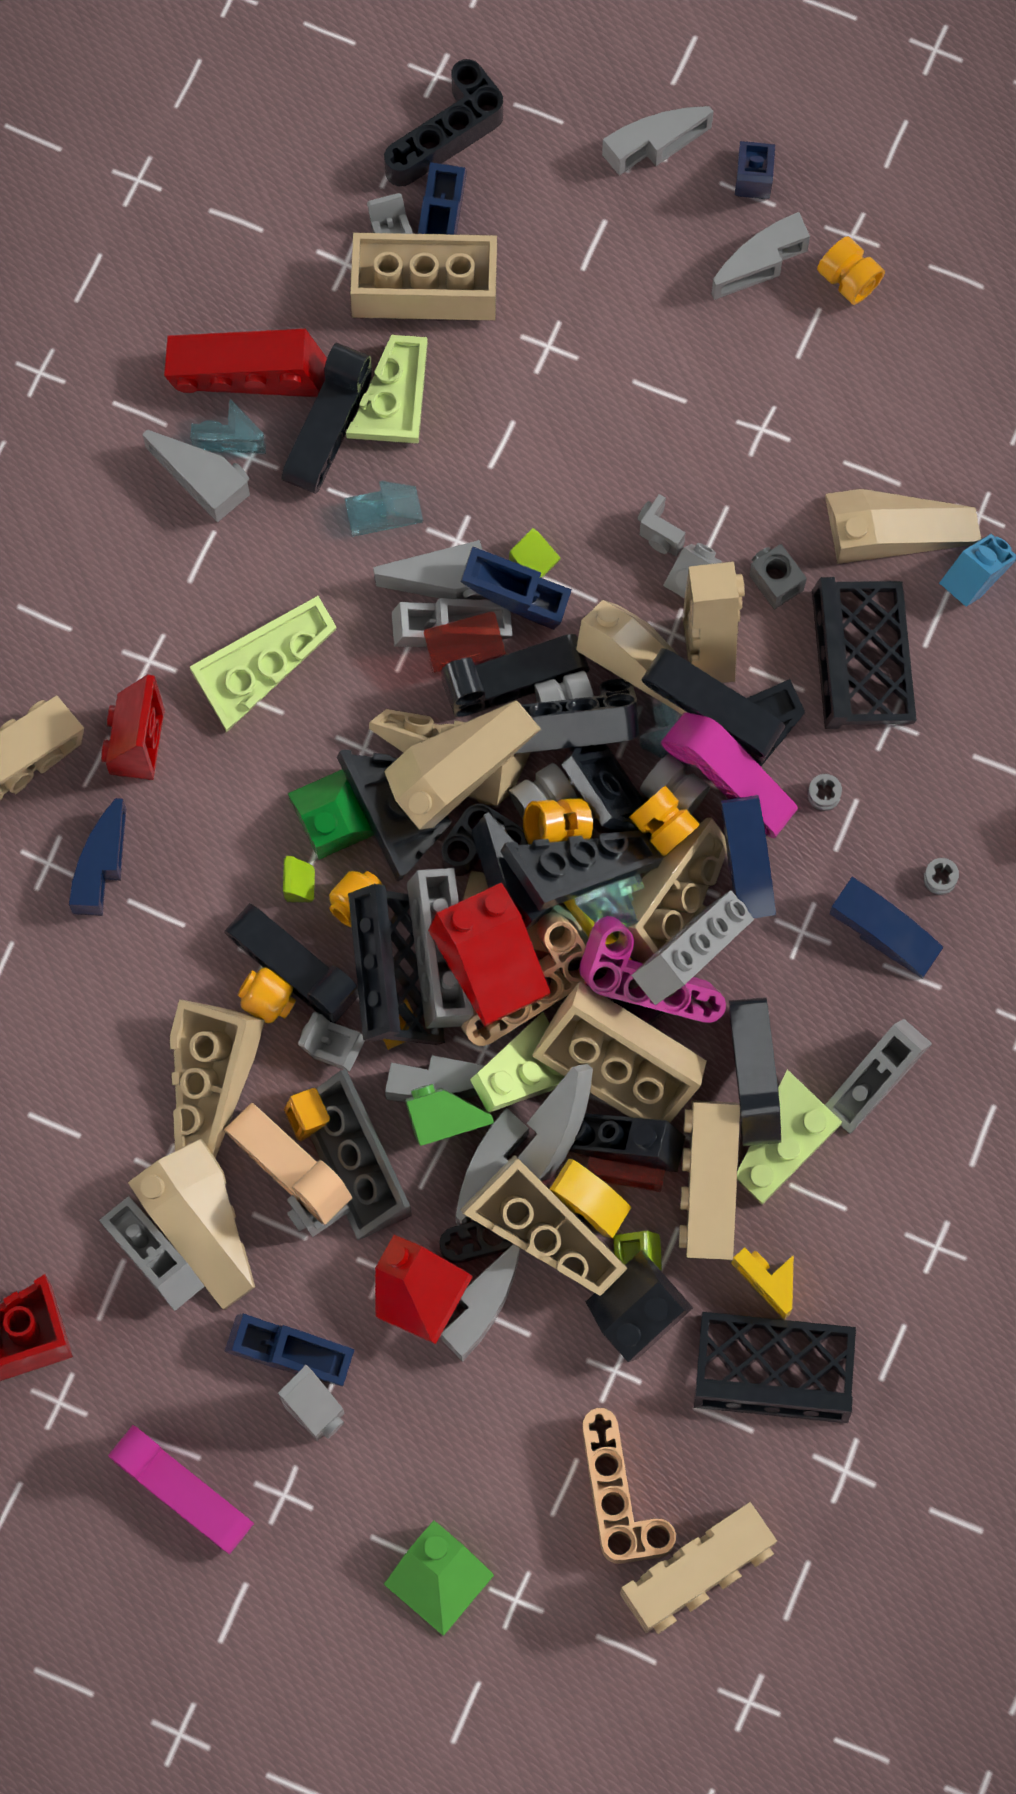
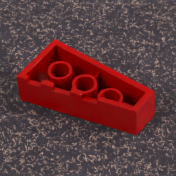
M306 328L167 336L164 376L176 390L183 393L205 391L317 397L325 381L324 367L327 357Z
M46 1274L33 1281L34 1284L19 1293L16 1291L3 1299L4 1302L0 1304V1381L73 1357L55 1294Z

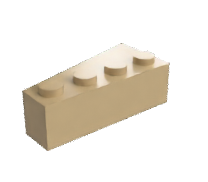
M691 1100V1110L685 1109L684 1133H690V1148H683L682 1171H689L688 1187H681L680 1209L687 1210V1225H680L679 1248H686L687 1258L733 1260L740 1104L737 1102Z

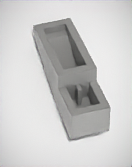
M710 106L687 107L642 118L603 139L602 156L619 176L647 156L657 166L711 129L714 111Z
M797 212L775 222L743 244L725 262L713 278L711 292L713 299L724 297L778 277L781 273L783 260L807 252L810 235L800 213Z
M439 598L436 603L400 602L392 611L394 647L464 645L512 637L510 611L490 600Z
M434 1055L431 1056L429 1070L391 1063L385 1089L386 1100L405 1102V1099L413 1097L411 1090L433 1084L435 1090L443 1088L463 1099L476 1096L478 1094L470 1079L485 1065Z
M588 1064L572 1067L527 1122L537 1135L520 1154L518 1159L540 1181L552 1178L565 1160L578 1134L585 1116L591 1089L593 1068Z
M508 1108L503 1111L490 1127L477 1147L467 1169L456 1211V1223L458 1225L465 1224L471 1219L464 1215L460 1209L508 1162L507 1158L529 1136V1128Z
M515 1244L507 1249L466 1288L459 1301L466 1310L441 1334V1340L462 1362L480 1344L494 1324L507 1299L520 1255V1248Z

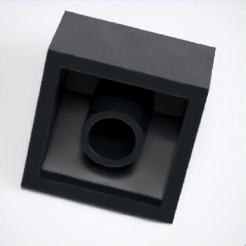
M643 1250L625 1264L627 1267L625 1272L601 1296L594 1293L585 1301L603 1335L627 1362L640 1358L693 1309L691 1304Z

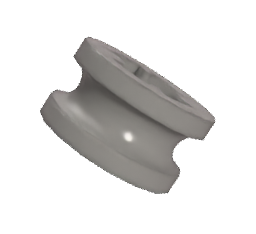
M818 775L813 778L809 785L808 800L817 810H831L840 801L842 786L833 775ZM822 785L823 789L826 785L832 787V799L827 800V796L824 797V800L818 798V786Z
M947 858L934 859L928 864L924 873L926 888L937 895L950 893L959 878V870L956 864ZM941 868V873L945 869L950 873L947 878V884L942 885L941 880L939 883L933 880L936 873L935 869Z

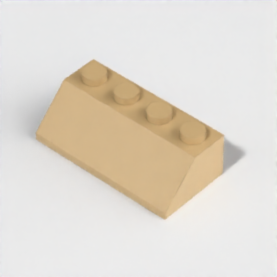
M353 233L350 291L352 318L495 320L497 236Z
M579 981L558 1008L532 1055L563 1076H566L574 1066L588 1064L593 1068L590 1093L629 1117L665 1120L669 1123L701 1086L707 1060L610 999L595 993L581 981Z

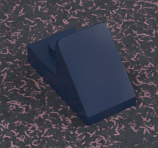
M740 141L735 196L759 199L770 198L774 173L775 144Z

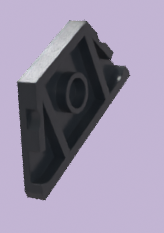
M607 744L570 747L561 765L568 774L570 784L580 792L588 803L592 817L599 821L602 826L617 832L640 830L629 817L645 801ZM645 832L649 839H651L652 834L650 832Z
M341 750L337 755L341 768L396 881H400L447 830L451 821L447 815L435 827L419 830L396 802L384 772L398 758L380 753H373L372 757L351 754L352 750Z

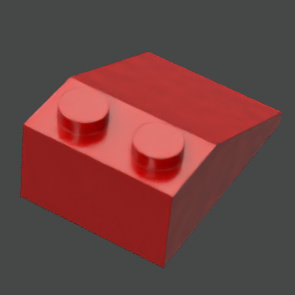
M147 674L119 692L116 705L109 706L107 726L112 727L110 740H104L101 761L106 762L110 775L154 780L165 713L155 675Z
M502 882L436 913L428 932L484 1027L550 995L551 992L522 916Z

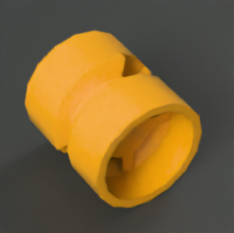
M846 236L833 245L823 256L817 266V271L829 283H839L838 291L851 304L855 305L872 293L883 279L885 270L873 258H864V250L851 237Z
M666 786L661 788L629 817L642 833L650 832L652 834L650 842L663 857L700 825L687 809L679 810L677 808L679 800Z
M581 798L560 799L557 802L555 800L531 801L524 812L523 829L528 844H532L534 840L549 839V842L566 841L571 836H582L583 839H590L593 830V819L588 803Z

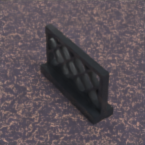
M820 577L812 589L825 729H839L842 725L914 724L917 719L903 581L835 582V577ZM840 592H852L863 603L854 613H851L841 604ZM878 592H893L895 606L889 613L872 600ZM866 605L882 619L873 630L869 629L856 617ZM894 613L896 615V620L892 617ZM842 616L847 619L844 623L842 620ZM885 622L898 634V641L892 648L875 634ZM849 623L866 636L857 648L844 638V629ZM869 640L886 654L876 666L860 652ZM898 647H899V654H898L897 652H895V650H896ZM846 651L850 654L847 659H846ZM853 657L870 671L860 683L847 672V664ZM889 657L901 667L902 676L896 682H893L879 669ZM872 675L889 688L880 700L876 699L863 687ZM901 682L903 684V690L898 686ZM849 686L854 689L851 693L849 692ZM892 692L904 701L905 714H893L882 704ZM856 693L860 694L873 706L867 714L851 713L850 699ZM876 710H878L881 714H873V713H874Z
M372 884L348 893L363 1040L375 1042L381 1039H390L430 1045L445 1043L443 1028H430L429 1034L419 1023L424 1012L421 992L415 986L419 979L416 954L411 949L414 944L412 920L407 913L410 908L408 894L386 891V886L380 884ZM388 905L395 913L391 920H389ZM400 921L410 933L406 941L396 929ZM391 941L398 949V952L394 957L392 953ZM403 958L406 959L414 970L410 977L399 965ZM395 977L402 985V988L398 992V994L396 991ZM407 995L418 1006L414 1013L404 1003ZM399 1014L406 1022L402 1030L400 1029Z
M702 1312L693 1408L848 1423L852 1413L856 1327ZM709 1323L725 1325L734 1336L718 1347L708 1336ZM736 1326L744 1328L739 1331ZM753 1328L764 1329L772 1338L770 1342L758 1351L744 1337ZM774 1330H780L782 1332L778 1335ZM791 1332L802 1333L811 1343L797 1355L782 1340ZM813 1334H819V1335H821V1336H819V1337L816 1339ZM830 1336L847 1337L846 1350L836 1359L821 1344ZM739 1340L752 1356L736 1368L723 1352ZM777 1344L790 1360L775 1372L762 1355ZM708 1345L713 1352L706 1357ZM816 1348L829 1364L816 1375H813L802 1363L801 1359ZM716 1357L731 1371L722 1380L705 1379V1367ZM844 1359L845 1370L839 1365V1363L842 1362ZM755 1361L769 1375L761 1384L749 1383L741 1373ZM793 1365H796L808 1379L799 1388L788 1387L780 1378ZM834 1369L844 1380L843 1393L827 1391L818 1380ZM736 1377L739 1382H733L731 1380ZM774 1381L778 1386H772L770 1384ZM813 1385L817 1390H811L808 1388Z

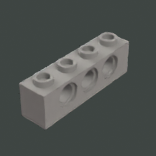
M454 868L417 870L407 882L425 1027L428 1029L462 1026L464 1022L474 1015L473 1006L428 932L437 912L459 903Z
M730 890L697 914L631 976L653 1004L656 1005L684 986L743 931L754 918L748 912L745 904Z

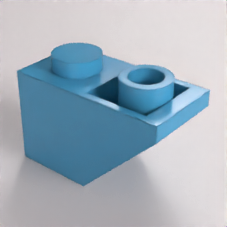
M990 534L965 549L939 584L967 607L981 598L1015 563L1016 554L1011 551L1010 545L1005 540Z

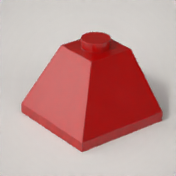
M393 1235L375 1267L376 1317L436 1345L473 1276L423 1246Z

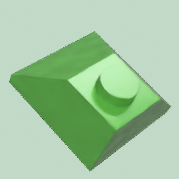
M433 1084L411 1090L413 1097L405 1099L413 1133L420 1146L494 1123L492 1115L487 1113L485 1109L443 1088L435 1090Z
M433 1520L410 1547L384 1585L444 1636L494 1577V1574L463 1544Z

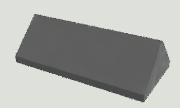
M340 1070L316 1088L330 1120L325 1126L313 1133L310 1138L320 1160L339 1176L352 1196V1199L346 1204L350 1210L346 1216L357 1240L412 1216L410 1204L347 1070Z

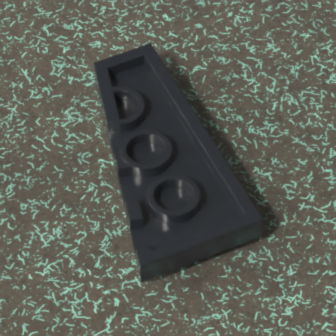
M641 830L603 833L598 838L583 839L582 836H571L566 841L549 842V839L534 840L532 844L528 845L507 842L504 843L500 850L539 911L658 868L663 860L655 846L650 842L647 834L642 833Z

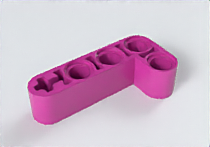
M683 713L662 739L661 745L670 755L684 763L696 765L728 800L758 795L766 836L776 838L797 811L798 807L794 801L715 720L702 715Z
M606 916L595 922L579 968L581 977L595 993L706 1023L717 1021L722 1017L726 1009L725 998L710 982L700 978H691L674 995L665 998L656 1005L653 1004L640 986L628 989L629 983L633 979L631 975L644 964L629 960L634 946L633 935L615 917ZM620 931L616 942L605 944L606 938L611 932ZM608 967L607 973L603 978L593 980L594 974L599 968ZM692 995L702 1001L700 1005L691 997Z
M134 1425L129 1428L108 1454V1457L116 1465L229 1555L254 1525L249 1518L166 1453L155 1441Z

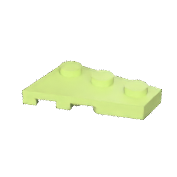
M391 335L374 371V377L370 386L361 399L357 414L346 432L347 438L419 443L428 345L427 337Z
M544 1012L535 1018L470 1079L487 1113L554 1090L565 1077L532 1056L550 1024Z
M788 1070L778 1087L781 1143L751 1145L737 1171V1181L761 1205L842 1125V1121Z

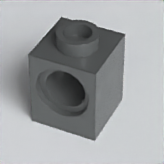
M782 544L772 550L770 547L764 548L752 558L753 562L751 563L749 576L774 610L804 591L807 578ZM770 569H779L785 576L781 579H772L766 572Z

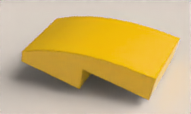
M573 1159L567 1160L549 1189L572 1213L581 1214L603 1237L613 1238L632 1208L604 1181Z

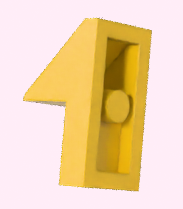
M744 1247L733 1257L731 1264L783 1320L790 1315L793 1302L794 1256L789 1258L778 1270L770 1275L767 1271L770 1268L767 1261L757 1251L750 1253Z

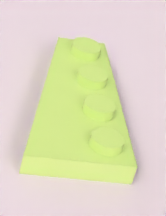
M317 596L190 666V670L227 732L322 644L337 627L321 599Z

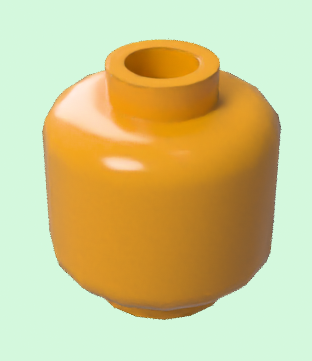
M357 871L348 872L329 894L331 903L329 909L331 913L341 923L352 927L348 893L372 884L383 885L382 882L369 871H365L363 874Z
M261 968L257 972L251 970L237 994L241 998L240 1005L244 1011L254 1017L265 1020L264 1022L268 1024L274 1022L278 1016L285 1019L296 1002V999L291 997L293 986L268 968Z

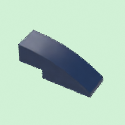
M430 162L418 234H457L467 175L465 167Z
M472 547L460 581L493 603L553 630L562 622L572 591L570 588L541 578V572L476 547Z
M754 795L722 800L721 806L728 869L731 874L733 893L745 904L748 912L754 919L776 915L775 899L759 796Z
M115 798L101 815L82 850L72 880L69 906L73 914L103 916L106 880L121 881L127 810L123 798Z
M853 876L831 907L829 914L861 934V940L922 979L943 949V946L914 920Z
M242 1313L235 1317L224 1352L293 1374H297L307 1365L320 1381L342 1387L355 1349L285 1325L279 1326Z

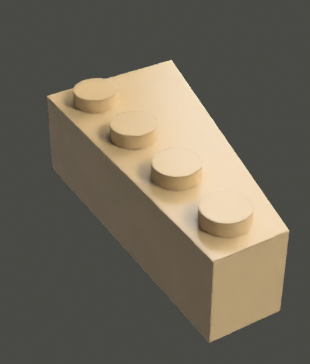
M734 562L689 566L682 616L688 662L721 683L735 682L738 622H740L742 597L745 595L743 575L736 574Z
M58 696L53 697L47 702L45 700L37 702L29 709L27 715L17 721L11 719L0 727V800L8 791L14 792L16 795L25 788L33 778L35 770H38L40 773L46 772L81 745L84 727Z
M515 1155L460 1209L464 1215L477 1221L599 1296L627 1269Z
M751 1502L710 1528L701 1538L697 1537L680 1548L668 1561H661L650 1568L637 1582L632 1580L621 1588L620 1596L645 1633L654 1629L657 1634H660L677 1622L674 1617L675 1613L684 1607H687L690 1612L710 1599L706 1592L717 1584L720 1585L722 1590L742 1577L738 1570L746 1564L752 1562L754 1567H757L774 1555L771 1547L777 1543V1540Z

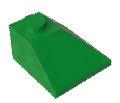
M342 769L288 793V797L318 860L374 836Z

